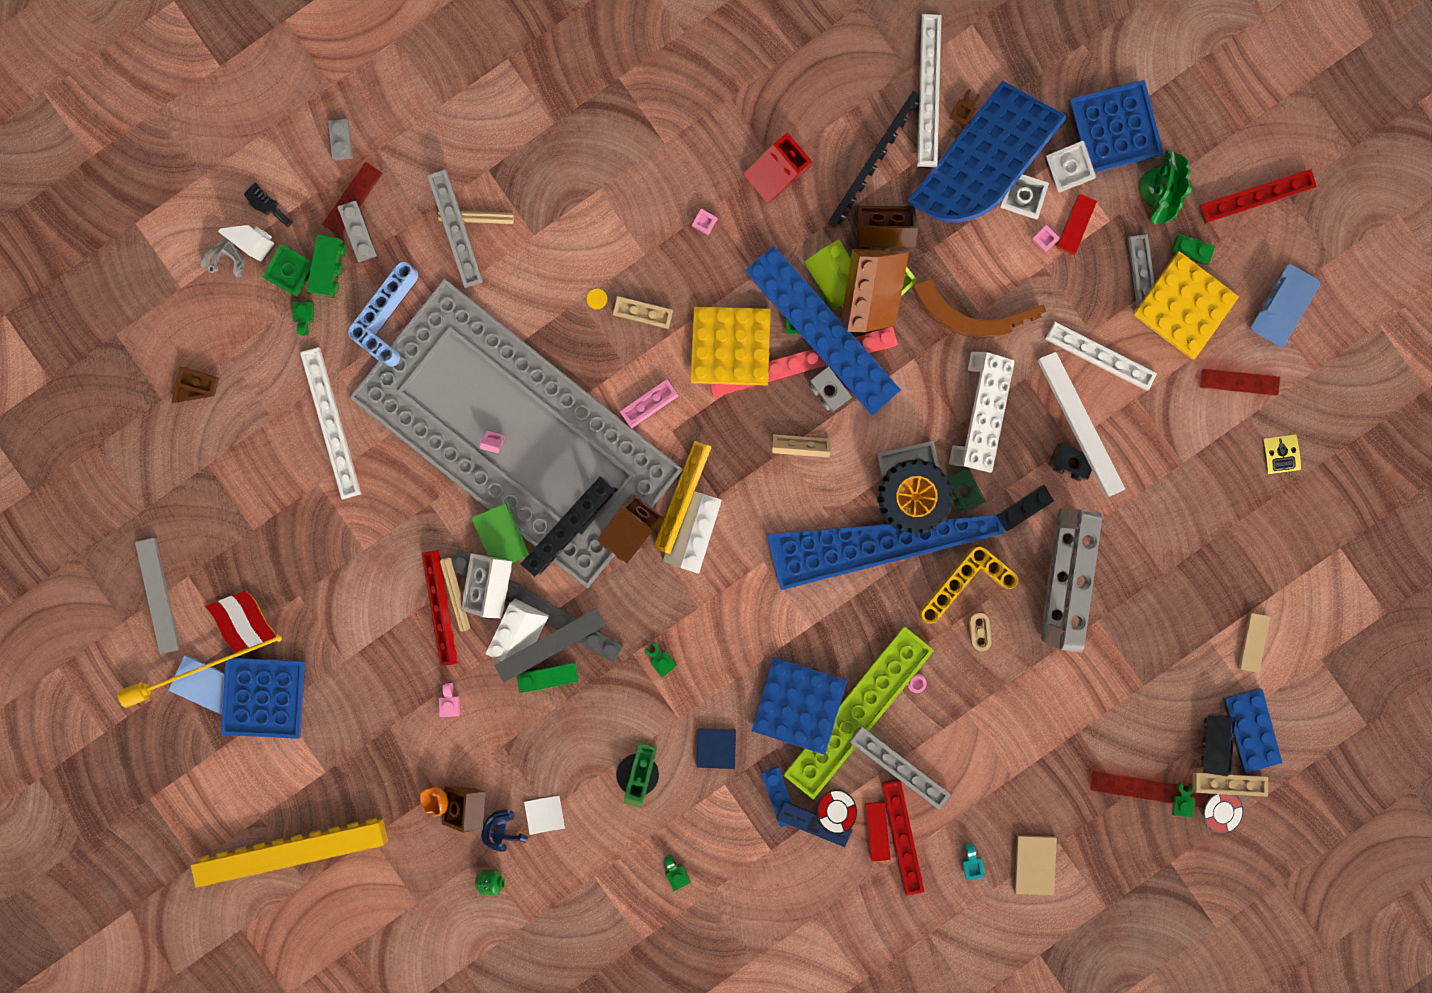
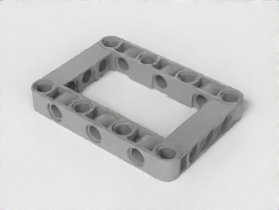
M1060 509L1057 515L1041 629V641L1060 650L1082 653L1085 646L1102 524L1101 512L1081 509ZM1067 533L1070 536V540L1065 544L1062 537ZM1086 535L1090 538L1088 546H1084L1082 543V539ZM1062 571L1065 577L1063 581L1059 582L1057 575ZM1079 576L1084 577V584L1082 586L1077 585V578ZM1057 609L1059 617L1053 619L1052 612ZM1077 616L1079 623L1076 626H1072L1071 620Z

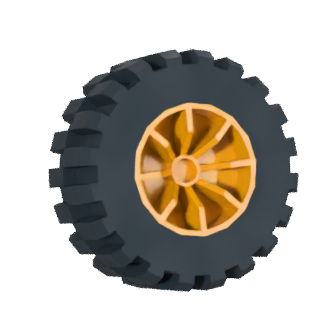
M918 459L903 461L887 470V473L881 478L880 486L877 488L878 497H876L880 507L878 509L883 514L885 521L890 523L895 529L912 534L926 533L931 529H936L941 522L943 523L947 519L946 515L951 512L952 507L950 505L954 500V496L951 494L953 487L948 482V476L943 474L942 469L934 466L933 463Z

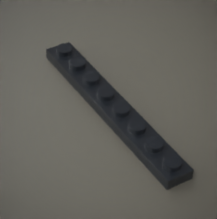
M912 91L829 219L828 224L833 228L837 223L841 225L846 217L844 214L847 207L851 209L857 200L854 196L858 191L860 193L863 191L867 184L865 179L868 175L872 177L877 169L876 162L878 159L882 161L888 152L885 148L889 143H894L898 136L896 131L899 127L903 129L909 119L906 117L909 111L914 112L919 104L917 101L919 94L915 91Z

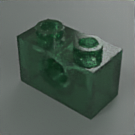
M968 467L948 476V482L953 487L951 491L955 497L953 501L958 510L961 509L962 512H967L986 502ZM962 485L968 488V493L965 496L959 493Z

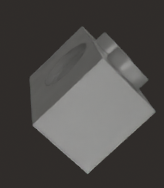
M830 367L826 368L809 382L811 384L809 386L810 390L815 396L819 394L823 400L821 404L827 411L831 410L834 412L852 398ZM826 386L833 387L834 394L832 396H827L824 393Z

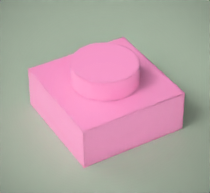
M700 209L692 227L709 236L718 218Z
M1045 225L1031 240L1046 253L1060 237Z
M486 430L480 443V449L499 454L505 440V435Z

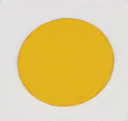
M601 289L591 290L587 294V304L593 309L603 308L607 303L606 293Z

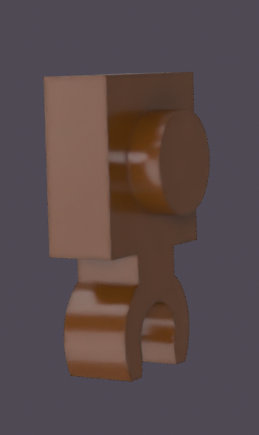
M970 89L966 91L964 101L959 99L949 117L964 127L967 126L976 110L972 105L976 104L980 97L977 94L975 99H970Z

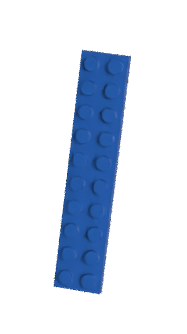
M774 245L745 270V273L824 363L830 367L833 373L871 416L901 391L853 334L847 332L838 317Z

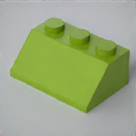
M840 240L821 249L804 262L820 291L824 294V298L832 312L844 304L851 260Z

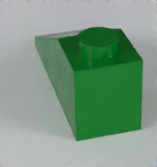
M576 662L530 669L517 675L519 693L579 681Z
M639 743L623 804L642 808L657 747Z

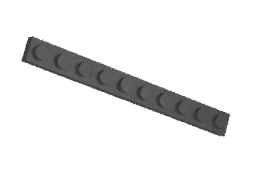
M457 550L452 559L454 570L466 577L470 556L461 550ZM509 579L505 599L511 603L516 598L549 615L546 624L556 630L577 620L574 616ZM598 630L577 641L613 663L623 647L622 644Z

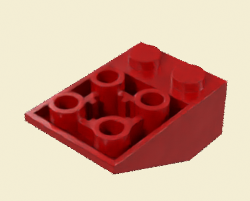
M787 132L743 176L768 204L811 168L813 161Z

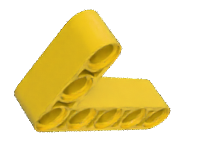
M972 547L919 611L920 618L927 623H935L980 569L1000 586L1007 589H1012L1017 585L1018 577L985 548ZM977 550L982 552L980 560H975L974 553ZM992 562H995L997 565V569L995 572L991 573L989 571V565ZM964 565L970 567V572L967 575H963L961 571ZM1009 574L1012 581L1010 584L1005 585L1004 577ZM955 579L958 582V586L956 589L951 590L949 583ZM944 594L946 601L940 605L937 603V597ZM928 609H932L934 613L931 619H926L924 616Z

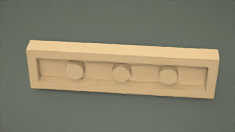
M1193 773V792L1268 797V777L1221 776L1209 773Z

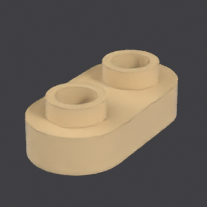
M977 612L969 619L971 644L978 651H986L991 646L990 621L985 614ZM980 618L982 620V623L980 625H976V620ZM979 638H983L982 644H978L977 640Z

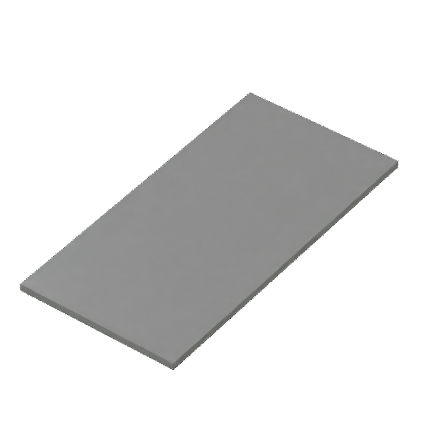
M445 278L391 344V347L400 355L399 363L395 366H388L378 361L349 397L487 509L491 510L508 503L522 537L535 547L599 476L605 477L618 490L554 559L557 565L587 589L615 556L609 549H605L597 539L619 509L633 494L653 508L683 471L680 466L635 430L631 429L630 426ZM391 353L386 355V360L390 357ZM486 430L505 435V440L499 454L480 449V443Z

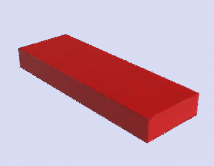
M1082 194L1077 196L1056 247L1057 249L1072 255L1076 254L1096 206V200Z
M885 802L865 803L871 861L891 860Z

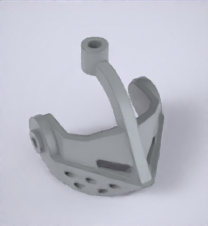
M224 238L203 255L201 268H207L210 273L218 271V260L221 254L225 253L234 261L233 274L238 278L242 276L245 265L243 255L227 238ZM215 253L212 260V265H209L210 259L212 255Z

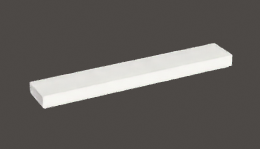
M1053 322L1045 337V340L1146 391H1149L1157 375L1154 371L1057 322Z

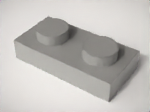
M349 120L328 121L332 159L334 161L353 159Z

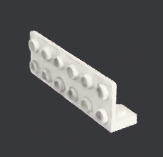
M971 352L968 371L980 372L966 445L965 447L952 445L950 465L992 473L1015 363L1014 360L988 352Z

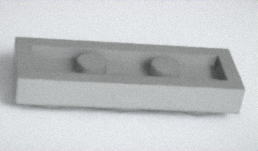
M357 201L338 206L358 262L377 257Z

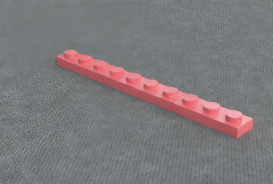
M893 327L855 337L869 354L898 345ZM813 349L769 361L768 382L827 365ZM710 384L713 397L757 386Z

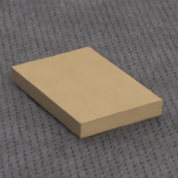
M1017 835L1016 894L1054 895L1057 843L1055 836Z

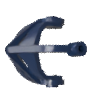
M508 809L499 810L490 815L484 823L481 832L483 843L499 852H504L507 849V845L503 844L502 840L526 843L528 836L519 833L518 836L504 835L507 822L513 820L515 813ZM495 825H498L494 833H491Z

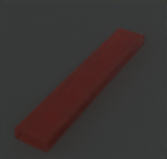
M1093 771L1090 786L1091 791L1173 803L1174 795H1179L1180 793L1175 783ZM1183 785V790H1187L1188 785ZM1193 792L1190 797L1195 798V807L1205 808L1208 793Z

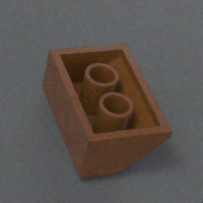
M857 207L858 247L916 248L918 223L915 207Z

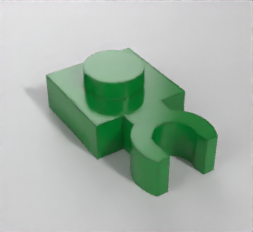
M654 642L652 644L655 647V651L650 652L646 648L645 653L649 657L654 658L650 662L661 677H664L677 664L666 650L660 653L659 645Z
M1178 782L1177 790L1180 793L1173 797L1172 815L1193 818L1195 798L1190 797L1193 793V784L1188 783L1187 790H1183V783Z

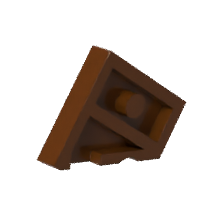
M179 367L172 403L215 396L219 377L186 367Z

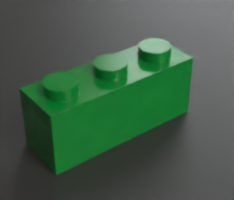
M317 235L307 292L335 298V294L339 291L338 277L342 274L343 265L341 264L342 256L346 254L344 241L338 238Z

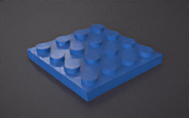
M1145 80L1072 98L1068 101L1079 142H1085L1095 173L1156 158L1164 154Z
M236 657L226 660L221 735L301 738L306 661Z
M774 657L752 732L825 755L847 680Z

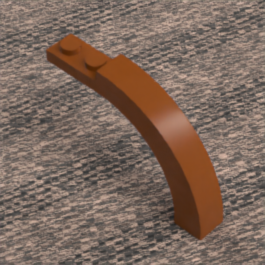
M932 278L911 287L920 306L934 321L954 333L967 337L993 338L1007 335L1013 332L1010 325L1013 328L1023 325V321L1029 318L1030 321H1035L1042 318L1041 314L1046 312L1043 304L998 320H978L967 317L950 307L940 296Z

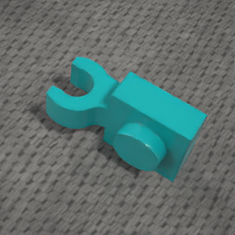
M973 843L965 844L968 859H963L962 863L966 881L985 878L981 856L976 857Z

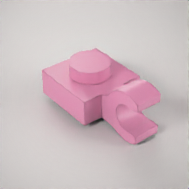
M445 683L443 685L444 696L439 697V716H459V696H453V683Z

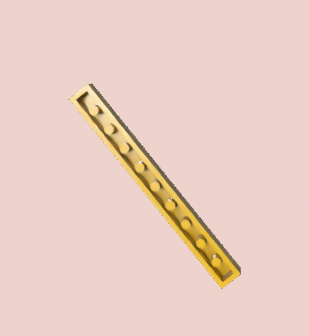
M374 817L365 820V823L362 824L352 822L344 828L334 826L328 828L326 832L316 830L302 837V834H298L286 841L280 838L273 840L272 844L265 845L263 842L253 845V848L250 849L240 847L232 853L222 851L216 853L214 857L209 858V855L198 857L197 861L191 865L195 887L384 846L388 842L384 820H377Z

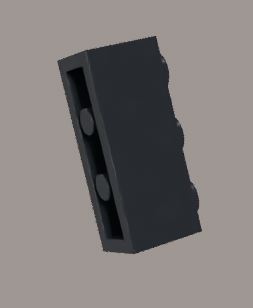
M1211 713L1208 715V718L1205 717L1204 729H1207L1206 737L1204 736L1202 741V747L1205 748V756L1202 755L1201 767H1204L1203 773L1229 776L1231 774L1235 716Z

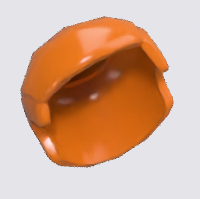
M430 787L421 792V805L426 813H434L433 817L445 813L448 807V797L441 788Z

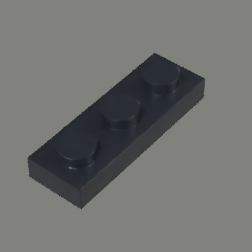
M1042 485L996 514L1004 529L1009 531L1054 502L1045 485Z

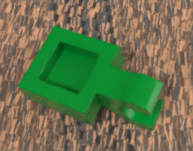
M293 302V322H298L297 334H300V336H308V322H314L313 302Z
M672 855L664 858V862L669 871L665 872V875L673 891L691 883L683 864L677 866Z

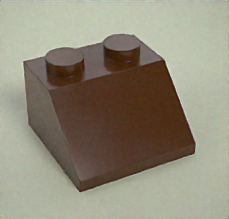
M444 786V792L448 797V807L445 813L442 814V825L463 833L483 830L486 792L476 788Z

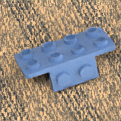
M1292 264L1287 265L1279 279L1272 285L1269 296L1262 302V307L1250 326V330L1274 345L1284 347L1321 284L1320 281Z

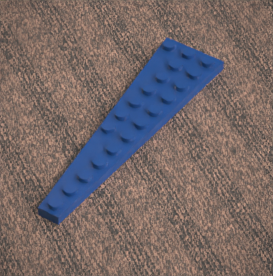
M991 515L946 519L936 529L917 534L902 532L892 527L891 524L767 534L780 589L784 590L1004 534V530L998 517Z

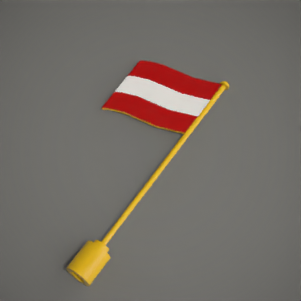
M247 590L206 605L204 607L214 617L223 638L234 651V654L152 686L141 681L118 691L119 702L123 707L127 708L148 700L152 689L272 642H280L282 636L276 635L268 625L256 600Z

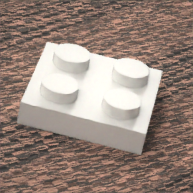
M1084 141L1046 156L1059 193L1097 178Z

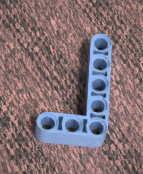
M401 262L394 268L348 330V335L353 341L377 360L388 366L397 365L400 361V355L394 348L378 337L376 333L418 279V271L406 262ZM409 270L408 275L404 276L405 272ZM386 300L385 305L381 307L382 302ZM376 342V346L372 348L373 343ZM391 353L390 357L386 360V355Z

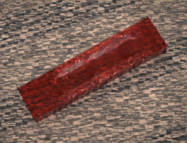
M365 162L322 225L340 236L345 226L338 206L357 201L360 208L383 173Z
M1202 369L1200 388L1270 396L1279 395L1280 376Z

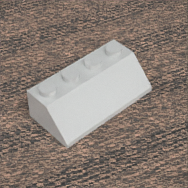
M694 491L671 553H665L663 562L699 574L720 508L721 499Z

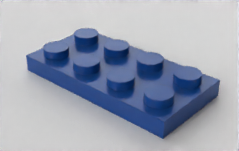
M1258 688L1223 698L1227 715L1236 717L1234 741L1243 772L1248 773L1283 763L1263 689Z

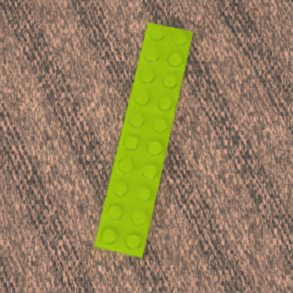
M903 626L840 703L826 754L804 748L783 775L814 799L856 748L849 740L860 725L870 731L934 650Z

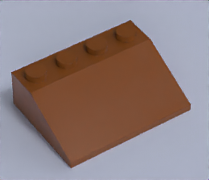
M852 249L841 317L842 326L847 332H868L896 326L909 255L908 251Z

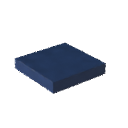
M698 728L697 768L735 769L736 730Z

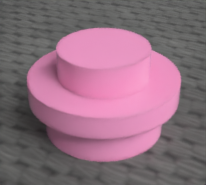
M916 673L907 686L912 692L920 693L926 688L927 682L923 675Z

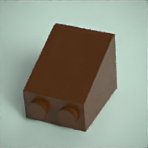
M633 494L619 509L597 541L605 549L613 552L619 560L628 563L664 517Z

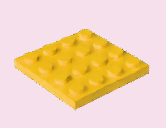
M1179 251L1173 256L1132 315L1190 359H1195L1239 296Z
M694 307L691 383L768 385L771 309Z

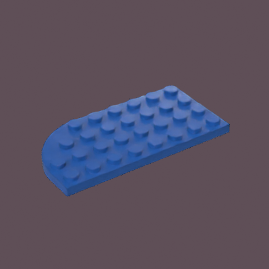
M1002 80L937 163V167L932 169L908 200L909 204L929 217L943 222H963L988 213L1002 201L1066 119L1065 114Z

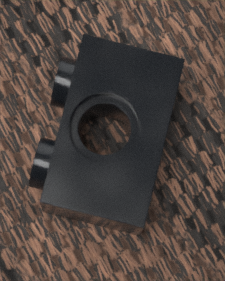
M1063 443L1057 444L1048 464L1053 467L1052 470L1060 474L1064 472L1071 474L1070 478L1079 482L1081 480H1088L1092 469L1084 453ZM1070 458H1073L1076 462L1073 469L1068 466Z

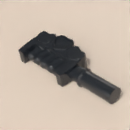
M256 182L244 193L249 204L255 210L265 215L272 213L287 228L292 225L293 222L277 208L279 203L271 199L270 196H267Z

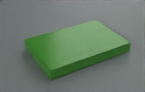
M508 503L471 518L488 556L509 560L514 563L529 555Z

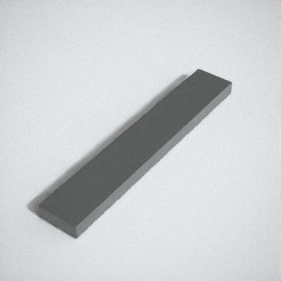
M596 608L494 666L503 682H506L606 626Z

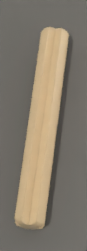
M438 211V220L442 221L440 212ZM461 211L464 222L514 223L513 213Z
M450 557L440 560V565L459 631H467L470 629V624L466 612L461 610L463 600Z

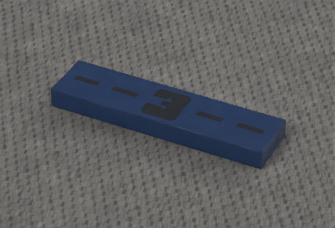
M784 800L776 816L778 821L842 847L846 846L853 831L850 829L842 834L831 833L820 824L817 814Z

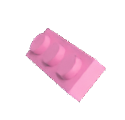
M666 379L621 410L620 413L632 429L677 398L678 394L668 379Z

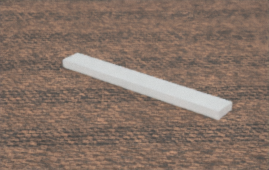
M922 14L918 167H937L941 15Z
M317 347L300 352L341 499L361 495L321 349Z
M1054 352L1040 358L1038 363L1106 498L1124 491L1125 487L1057 353Z

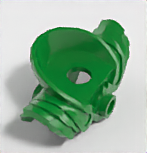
M1169 150L1165 151L1164 164L1161 167L1148 170L1140 181L1139 190L1141 196L1147 204L1153 207L1149 221L1155 224L1167 223L1173 220L1183 206L1184 197L1188 196L1192 191L1191 181L1188 179L1191 171L1188 166L1190 162L1181 154Z

